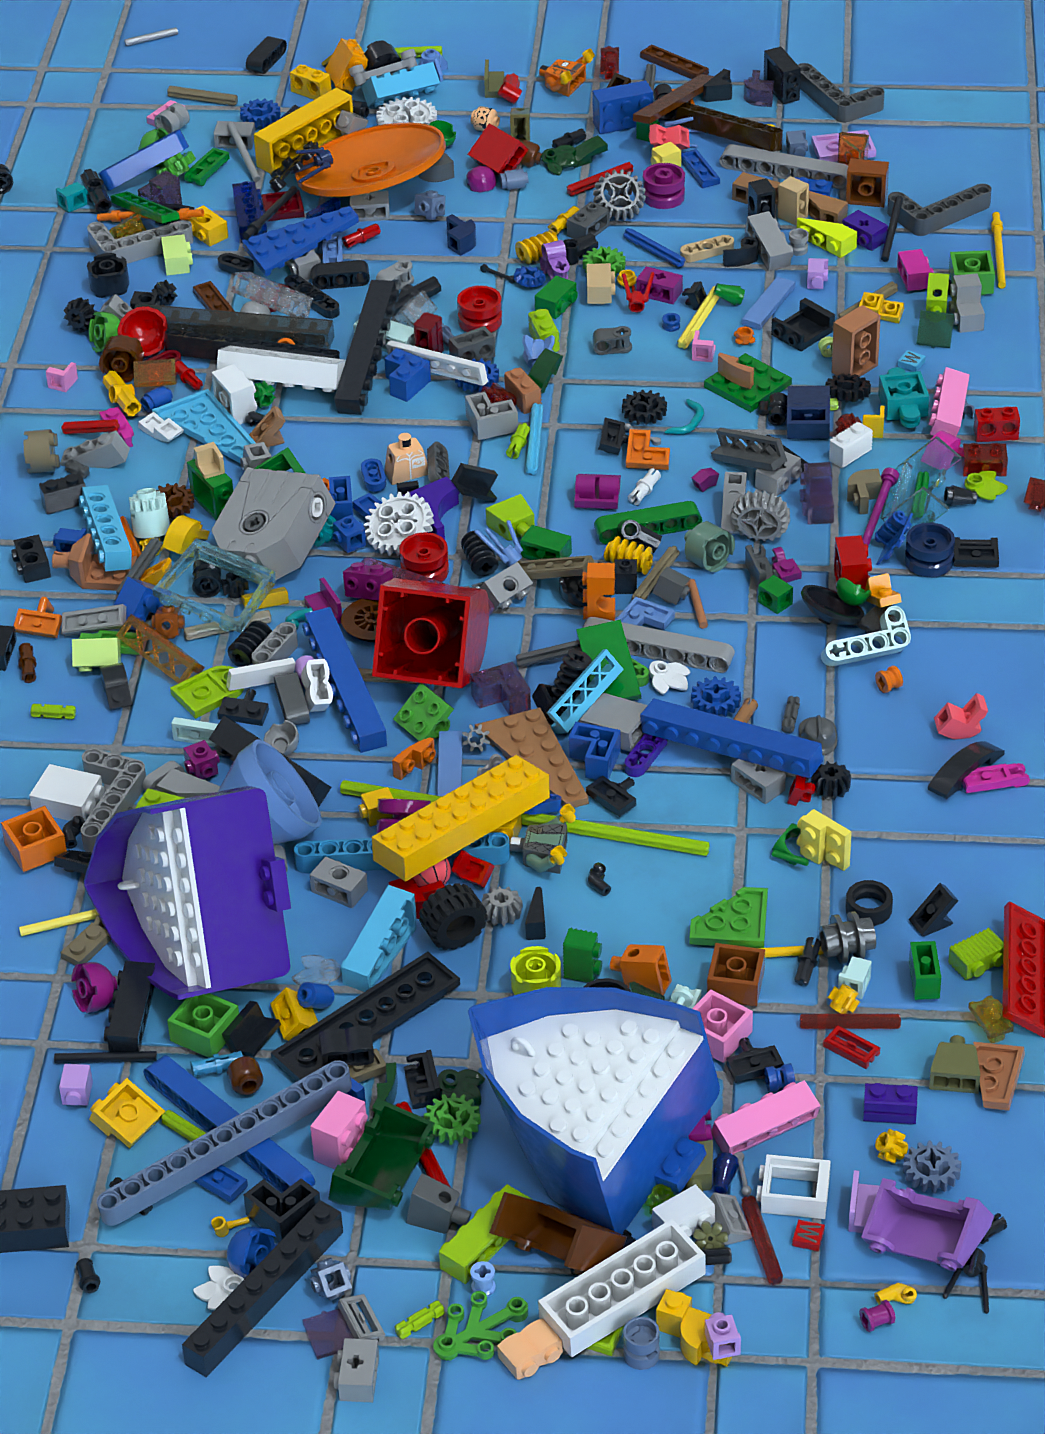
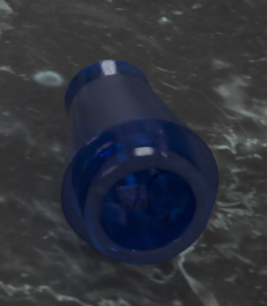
M722 1152L713 1160L712 1190L720 1194L728 1192V1188L739 1169L738 1158L735 1155Z

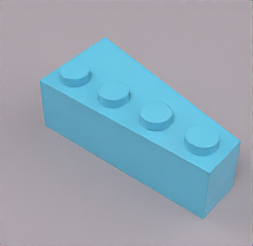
M434 63L414 66L409 69V72H407V69H401L394 72L392 76L390 72L384 73L379 77H376V75L371 76L361 86L368 107L375 106V108H379L389 100L395 102V98L402 100V97L406 96L408 98L416 97L419 95V92L425 91V93L435 91L440 81Z
M391 885L387 886L350 953L341 964L340 972L342 973L344 985L365 992L377 984L417 929L414 893Z

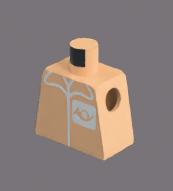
M401 433L398 436L399 442L387 446L384 472L392 485L428 475V464L424 450L418 440L411 438L409 433Z

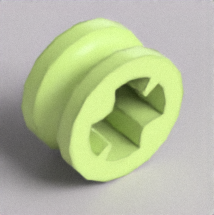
M824 337L818 343L819 350L824 357H832L833 337Z

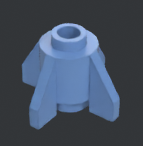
M427 49L421 54L418 65L433 62L439 81L442 82V71L448 69V63L438 51Z
M523 335L522 343L525 349L523 358L529 368L533 367L545 348L553 351L552 348L555 340L553 335L547 337L545 341L542 339L533 340L528 335Z

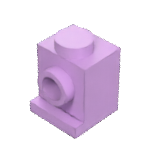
M808 258L807 289H823V282L828 281V259Z
M718 1312L705 1320V1336L713 1360L741 1354V1336L737 1331L732 1314L725 1316L724 1313Z

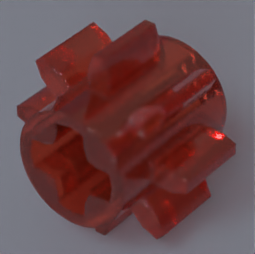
M853 413L844 414L835 422L838 426L835 431L839 434L856 422H862Z

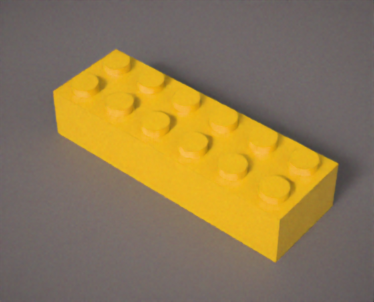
M334 88L254 133L256 166L271 174L277 168L283 169L282 161L289 156L293 159L299 155L296 154V150H304L303 146L308 142L317 141L319 147L341 136V130L335 128L341 110L353 113L352 95Z

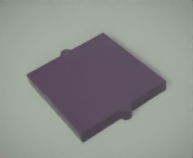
M339 1309L329 1312L322 1311L319 1315L302 1320L317 1360L334 1354L338 1355V1350H343L344 1339H354Z

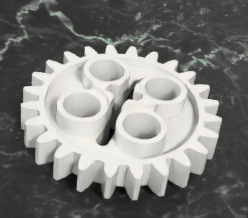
M403 97L402 100L395 98V102L389 100V104L383 103V107H379L376 120L378 125L407 122L429 125L437 120V110H435V106H432L431 102L427 103L426 100L420 101V98L413 100V97L409 99Z
M398 492L397 497H394L391 493L390 499L386 500L382 497V504L375 502L376 509H369L371 516H365L367 523H364L367 540L374 550L379 549L381 554L386 551L389 556L395 551L397 556H399V547L405 538L415 533L433 531L431 525L434 524L432 518L434 515L428 502L426 503L423 497L419 498L416 493L412 497L409 492L405 496Z

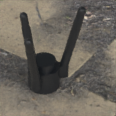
M976 1248L963 1268L956 1269L942 1297L944 1299L948 1298L962 1271L972 1277L980 1274L984 1313L988 1314V1267L984 1264L986 1255L981 1249Z

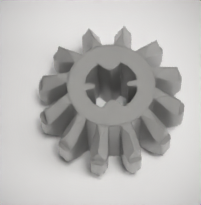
M499 886L497 890L490 888L488 893L483 894L482 904L488 915L486 922L492 921L494 926L498 923L505 926L506 923L514 924L515 919L520 918L523 903L517 891H511L510 887L501 889Z

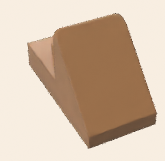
M273 406L249 434L256 443L264 442L266 447L284 443V439L279 431L285 423L281 409Z

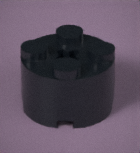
M383 40L369 44L367 46L368 49L364 53L368 59L365 72L402 61L394 47Z
M103 253L95 256L94 261L91 263L90 261L87 263L90 289L95 293L96 297L103 298L115 294L123 295L127 292L129 275L127 261L123 256H121V259L114 253Z

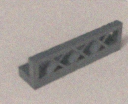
M726 428L716 430L721 446L711 452L713 460L768 471H775L787 462L781 438ZM726 436H727L733 443H728ZM739 439H742L747 444V446H745ZM756 441L762 447V449H760L754 442ZM770 444L775 445L776 452H775L774 449L770 446Z

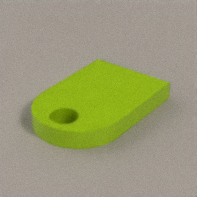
M222 665L209 668L172 686L170 691L171 695L196 719L220 707L224 697H239L244 688L228 690L226 686L228 671L234 667Z

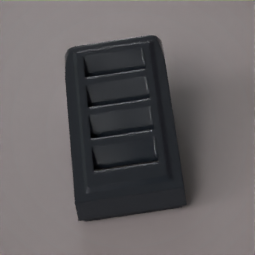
M541 887L535 888L525 921L527 940H540L546 937Z

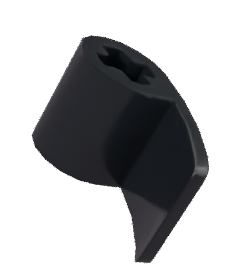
M745 237L741 240V248L724 249L723 266L738 267L757 262L759 241L754 237Z

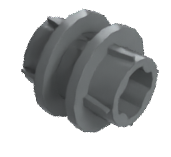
M855 911L848 912L847 921L842 922L838 914L831 915L830 924L819 927V939L822 942L821 949L825 958L836 956L840 964L847 963L850 953H853L854 957L864 959L866 950L876 948V934L870 917L859 919Z

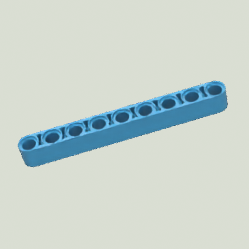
M501 832L488 833L461 849L467 851L471 856L493 865L505 864L510 859L509 837ZM372 838L301 841L294 847L296 869L301 873H311L325 857L361 871L387 870L373 861ZM461 850L447 857L451 867H453V862Z

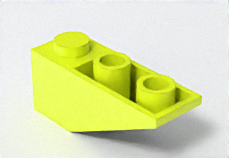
M797 218V228L808 231L809 242L839 258L857 248V231L839 223Z

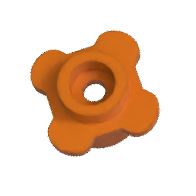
M746 326L738 328L734 332L735 342L742 345L754 343L753 330Z

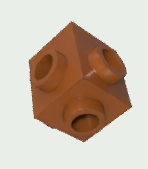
M164 605L158 608L155 615H152V628L156 629V636L172 639L180 634L181 630L185 628V616L181 613V607Z

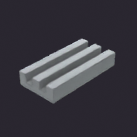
M364 1294L339 1299L337 1306L354 1339H377L378 1342L384 1341L385 1333ZM357 1302L359 1303L363 1313L360 1312V1310L358 1309L356 1305ZM365 1317H366L368 1323L370 1324V1326H371L373 1332H370V1330H369V1328H368V1326H367V1324H366V1322H365Z

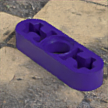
M644 734L625 759V773L630 777L644 775L665 748L668 740ZM645 749H648V750H651L652 752H651V753H648V754H644V753H642V752H640V751L645 750Z

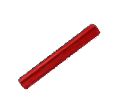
M626 162L570 184L566 187L567 193L570 196H574L594 188L601 176L605 178L606 172L612 175L614 169L617 174H620L622 169L626 175L629 171L632 173L633 165L630 162Z

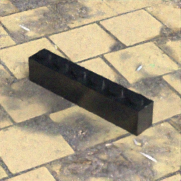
M226 716L222 717L209 737V740L216 744L214 747L216 750L224 755L227 753L232 755L230 757L232 761H235L238 753L254 740H261ZM282 754L303 779L319 808L332 787Z

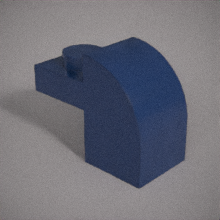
M453 214L447 216L448 248L460 256L471 251L476 246V225L474 221L470 219L464 222Z

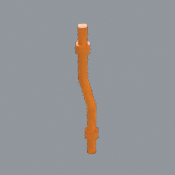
M181 208L177 211L181 220L204 216V209L190 210L189 208ZM113 210L111 213L97 214L98 221L121 222L123 219H150L133 211L121 212L120 210Z

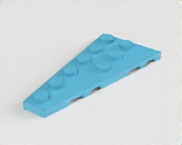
M209 389L152 409V412L156 413L164 421L170 418L184 429L183 433L203 444L214 442L222 454L240 463V458H243L244 445L256 443Z

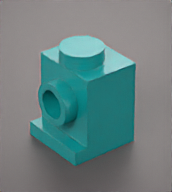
M78 182L62 189L56 188L58 205L66 212L70 213L88 205L87 189Z

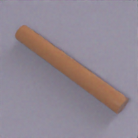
M690 579L688 587H690L689 593L699 627L704 629L708 626L696 582L694 579Z

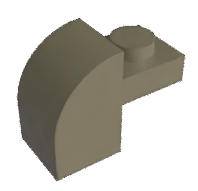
M878 468L857 471L848 479L847 502L853 501V505L858 507L859 514H868L869 500L877 499L882 479Z

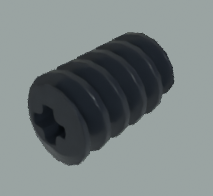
M475 530L466 533L461 540V547L472 572L478 576H488L494 573L499 566L494 552L480 539Z
M261 621L251 622L228 647V656L237 667L249 666L252 663V653L272 632L271 628Z
M569 649L568 655L562 659L563 663L559 667L560 671L557 672V678H555L554 685L551 687V692L556 697L560 698L591 664L592 659L589 655L580 650ZM575 690L572 694V700L578 697L580 691Z

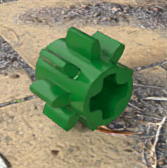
M265 381L255 383L256 392L254 393V399L258 407L270 406L276 398L272 394L275 389Z

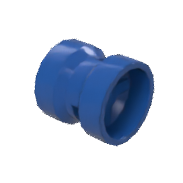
M791 1063L783 1064L780 1068H775L774 1066L764 1068L765 1083L769 1093L777 1092L778 1089L795 1082Z

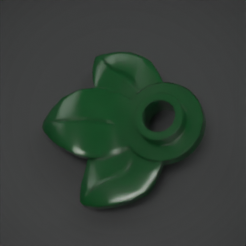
M570 145L546 149L541 155L542 161L547 165L549 172L555 175H561L564 167L577 166V160L573 155L576 149Z
M453 1069L443 1070L438 1075V1082L442 1091L441 1100L443 1094L447 1098H451L452 1093L456 1094V1098H460L464 1094L466 1095V1101L473 1099L474 1105L480 1106L481 1093L478 1086L484 1083L485 1078L479 1072L471 1069H464L459 1072ZM450 1078L453 1079L455 1082L448 1083L446 1079Z

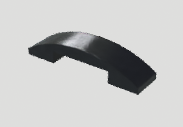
M985 741L975 742L964 747L940 768L929 783L928 790L946 799L961 788L962 779L983 763L993 764L1005 754V750Z

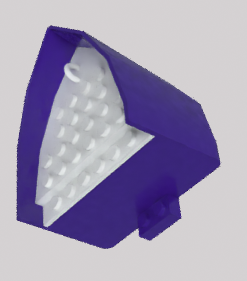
M244 786L119 812L115 814L99 833L84 878L85 890L113 944L127 961L155 963L153 975L147 976L152 985L170 997L181 1000L283 977L289 972L290 958L283 910L291 909L285 860L275 856L267 796L262 789Z

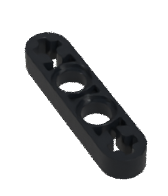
M299 275L285 277L284 284L291 289L292 295L325 318L333 319L340 315L339 303Z

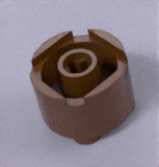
M125 335L110 337L99 359L101 372L107 374L109 371H116L125 383L130 382L138 375L144 360V351L140 341L137 338Z

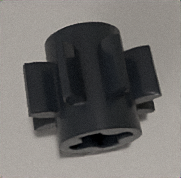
M167 280L157 282L154 289L151 290L158 293L162 306L172 304L175 297L178 296L174 292L177 288L173 283L169 284Z
M238 571L227 573L226 579L221 580V588L224 595L228 594L230 598H240L241 595H244V590H249L246 575H242Z

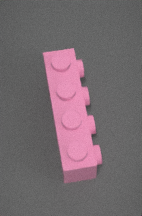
M946 367L943 375H938L935 384L938 387H936L933 399L936 400L933 401L931 412L933 413L928 422V425L931 426L930 435L934 436L939 431H945L957 436L961 427L970 374Z
M805 1080L797 1084L792 1082L778 1093H768L754 1104L746 1103L730 1115L725 1113L717 1117L712 1128L713 1137L726 1159L734 1156L736 1152H743L816 1118L821 1105Z

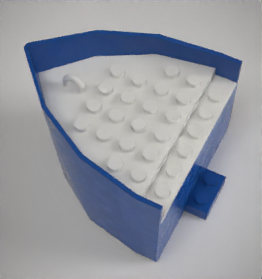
M545 987L477 1004L469 1008L468 1015L484 1073L526 1159L550 1199L579 1217L623 1234V1231L630 1225L656 1186L678 1194L683 1190L692 1174L706 1156L704 1145L690 1140L689 1134L704 1114H707L720 1091L700 1011L677 1003L617 988Z

